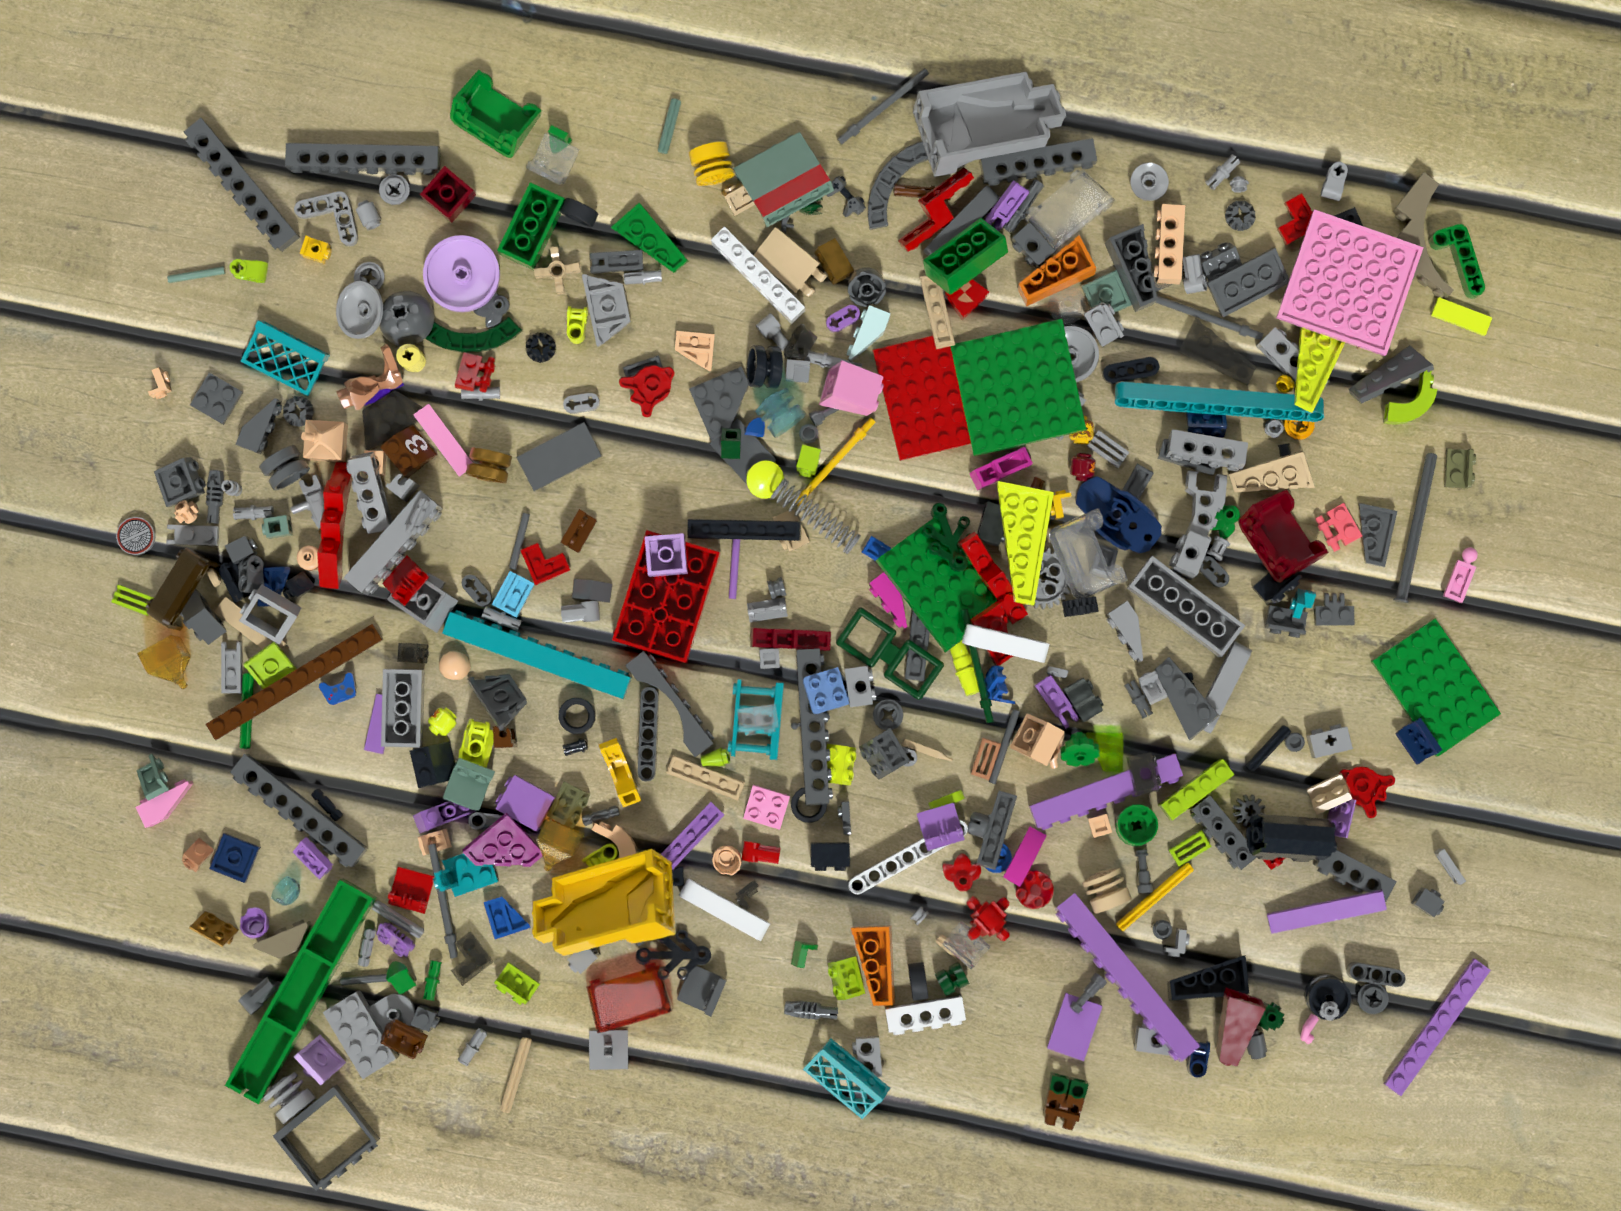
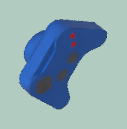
M347 673L344 681L334 686H329L326 683L319 684L321 692L330 705H336L352 699L357 694L352 673Z

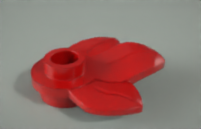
M961 853L955 859L954 865L943 864V873L948 881L954 883L958 891L965 892L972 887L973 881L980 877L981 866L977 864L971 865L970 859ZM966 879L967 883L963 885L959 881Z

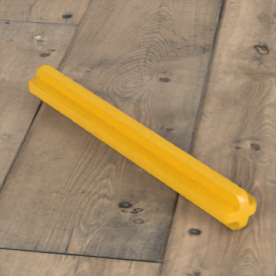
M1185 863L1116 923L1117 927L1121 931L1126 930L1194 871L1193 867L1189 863Z

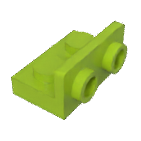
M856 956L828 963V974L832 979L833 993L837 1000H847L866 994Z

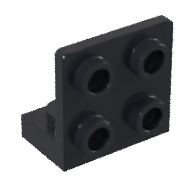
M1267 573L1252 589L1266 604H1275L1286 596L1284 594L1286 591H1292L1300 584L1298 580L1302 576L1300 574L1293 575L1282 582H1277L1270 573Z

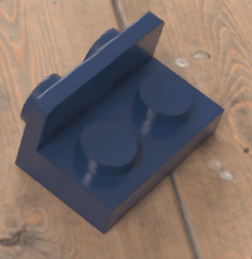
M1186 412L1187 432L1219 438L1225 437L1227 429L1226 415Z

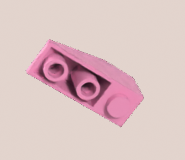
M185 779L174 784L175 788L149 801L146 798L141 800L140 805L136 806V809L145 828L152 827L168 819L191 788L193 782H186Z

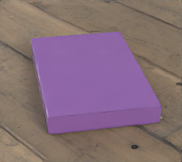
M1065 993L1047 1049L1084 1061L1103 1006L1087 1000L1081 1007L1083 1011L1077 1014L1070 1008L1072 1001L1076 1002L1079 997Z

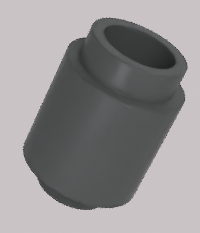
M1255 1029L1247 1046L1248 1055L1251 1056V1059L1266 1057L1267 1046L1264 1032H1260L1259 1029Z

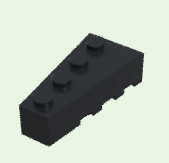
M1244 955L1167 981L1169 1001L1224 997L1226 988L1247 995L1250 994L1246 956Z

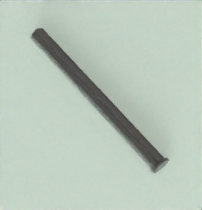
M1434 453L1426 454L1397 595L1393 599L1400 603H1409L1407 598L1437 461V455Z

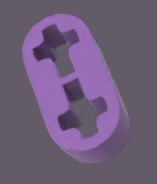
M848 305L827 318V329L835 333L858 321L860 311L855 305ZM848 310L856 311L855 318L852 319L850 316L845 319L844 317L848 315ZM832 319H834L835 321L842 319V321L838 323V328H835V326H830V324L832 323Z

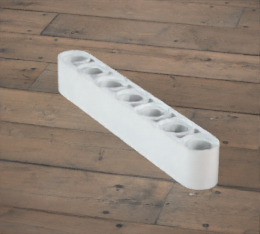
M959 820L960 824L964 827L963 836H965L968 830L967 825ZM924 838L852 877L849 881V889L854 894H861L946 846L922 853L919 849L920 844L925 842ZM907 851L913 854L911 862H905L902 858L903 854ZM889 861H894L897 865L896 869L892 872L886 870V863ZM873 870L878 871L880 874L877 881L869 879V873ZM854 880L862 881L863 887L860 890L852 888Z

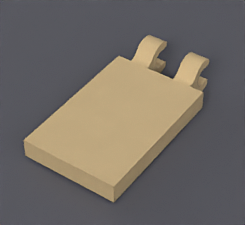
M778 227L773 229L753 255L766 269L795 293L801 290L808 297H811L815 292L806 283L808 278L813 275L819 282H823L827 277L825 273L817 268L820 262Z

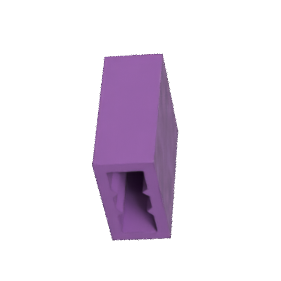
M514 775L513 778L509 777L504 786L507 788L504 794L500 793L495 802L497 804L496 810L504 814L507 812L514 820L534 831H538L556 796L517 775Z

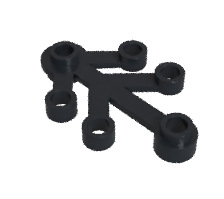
M679 930L676 934V940L679 943H683L690 951H683L669 936H666L665 939L659 938L657 940L671 951H650L647 948H640L635 956L637 963L641 965L648 964L650 960H671L665 967L659 968L657 975L661 980H666L669 974L683 960H691L685 967H680L677 971V977L685 980L698 964L705 965L710 961L711 952L707 947L697 946L691 941L685 930ZM683 934L685 935V938L681 939L679 938V935ZM645 952L647 956L642 957L640 954ZM703 952L705 956L700 957L698 953ZM666 971L667 975L662 976L660 972ZM685 971L686 975L682 976L679 972Z

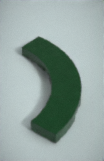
M510 317L497 326L479 333H458L434 322L432 330L425 339L438 347L450 351L478 353L489 351L508 343L522 332V329Z

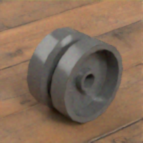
M295 445L288 446L274 453L259 466L264 476H271L269 484L275 491L291 485L310 470L306 461L299 459L301 453Z

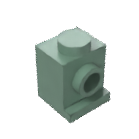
M283 515L263 519L262 532L263 535H266V538L273 539L293 536L290 516ZM276 525H280L279 531H275Z

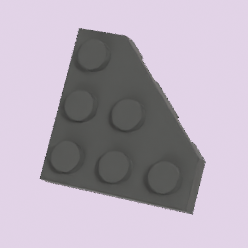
M742 367L689 389L711 441L722 436V428H732L744 395L749 388Z

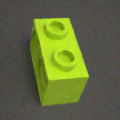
M802 444L796 466L797 471L800 473L799 475L809 478L811 475L815 476L821 456V449Z

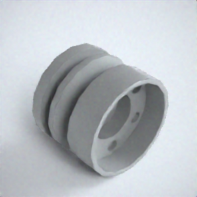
M296 1072L278 1081L269 1089L266 1096L263 1097L265 1102L272 1097L275 1099L269 1105L270 1109L278 1104L281 1108L275 1115L282 1124L289 1121L316 1098L309 1088L299 1092L298 1088L303 1083L302 1080L295 1085L292 1083L298 1077Z

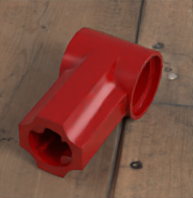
M744 841L741 859L742 861L755 863L760 861L779 864L781 848Z

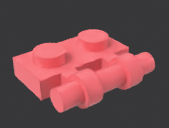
M1344 503L1326 512L1329 518L1328 521L1325 522L1322 515L1315 518L1319 525L1317 526L1318 529L1323 532L1327 539L1326 543L1328 546H1331L1334 552L1341 549L1337 541L1341 540L1344 546L1362 537ZM1333 525L1338 535L1333 536L1329 526Z

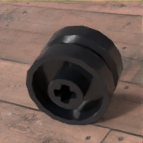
M752 345L747 358L748 385L760 388L764 384L766 388L777 389L781 383L783 372L781 348L769 346L765 350L762 345Z
M1323 973L1316 975L1309 980L1305 987L1304 998L1306 1004L1316 1016L1323 1020L1326 1019L1320 1015L1321 1005L1326 1001L1335 1002L1339 1009V1015L1334 1017L1333 1020L1340 1019L1350 1008L1352 999L1350 990L1338 977L1332 974Z

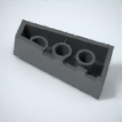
M1144 224L1112 236L1104 243L1135 312L1152 306L1158 300L1154 277L1151 272V261L1147 251V239L1145 240Z

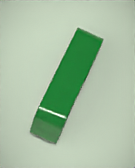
M1457 224L1433 233L1429 238L1430 247L1434 250L1450 247L1465 296L1470 299L1480 296L1485 291V283L1467 227ZM1455 230L1461 233L1460 239L1454 236ZM1435 237H1442L1443 244H1439ZM1461 248L1466 250V257L1460 254L1459 250ZM1468 266L1472 269V275L1466 273L1465 267ZM1471 287H1477L1478 290H1472Z

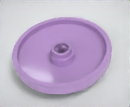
M452 236L439 242L429 252L423 267V280L429 295L437 304L454 312H470L484 306L494 296L500 282V267L493 251L484 242L470 236Z

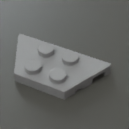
M582 274L596 345L600 347L631 322L623 284L618 282H611L606 279Z

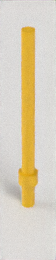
M871 417L861 428L858 427L855 430L853 437L800 493L795 504L803 495L807 494L808 497L856 443L865 438L867 431L876 423ZM803 499L797 504L798 507L802 503Z

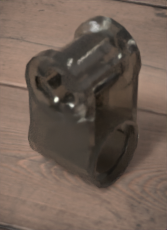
M800 324L794 329L790 340L784 348V356L788 360L806 358L817 340V336L804 324Z

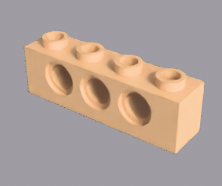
M1162 204L1161 209L1157 210L1156 221L1160 222V228L1156 229V240H1159V247H1155V259H1158V266H1154V277H1157V283L1180 284L1182 280L1185 205ZM1168 222L1173 223L1175 228L1168 229L1165 224ZM1171 241L1174 244V246L1168 248L1165 246L1164 242ZM1169 259L1173 262V265L1166 266L1163 261Z

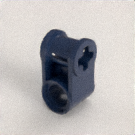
M1206 1041V1043L1197 1042L1200 1045L1199 1048L1203 1050L1196 1049L1188 1056L1187 1071L1191 1076L1201 1078L1206 1074L1210 1054V1041ZM1199 1063L1201 1071L1195 1074L1192 1071V1067L1194 1064Z

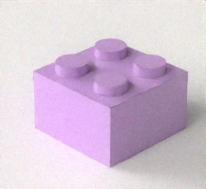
M684 533L645 537L649 577L688 574Z

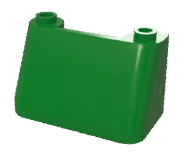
M478 69L453 98L450 119L456 126L507 158H512L541 116L542 110L537 105L531 103L525 104L522 108L492 89V78Z

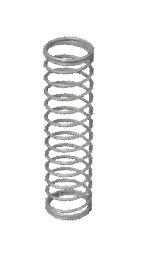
M783 479L770 498L774 499L776 495L779 493V491L784 487L783 491L781 492L780 496L776 501L777 503H779L784 498V496L791 490L790 494L788 495L787 499L783 504V507H785L796 496L794 502L789 508V512H791L796 507V505L803 499L801 505L795 513V516H797L809 504L801 518V521H803L807 517V515L815 508L813 514L807 522V525H809L822 511L820 517L818 518L817 522L813 527V530H815L819 526V524L828 516L824 525L819 531V534H821L834 520L831 528L825 536V539H827L830 536V534L840 525L839 529L837 530L836 534L831 540V543H833L846 529L843 537L837 545V548H839L841 544L852 534L850 540L848 541L847 545L843 550L844 553L848 554L855 546V544L858 542L861 535L857 534L852 540L855 534V530H853L845 537L849 530V526H846L838 534L843 525V521L839 522L833 528L837 520V517H834L826 525L831 516V512L827 513L821 519L825 511V508H822L814 516L815 512L819 507V503L815 504L809 510L813 502V499H810L802 507L804 501L806 500L807 494L803 495L795 504L796 500L798 499L801 493V490H798L789 499L795 488V485L791 486L782 496V494L784 493L785 489L789 484V481Z

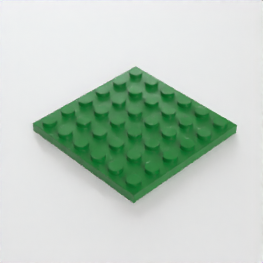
M1063 319L960 342L951 346L974 456L1087 431Z

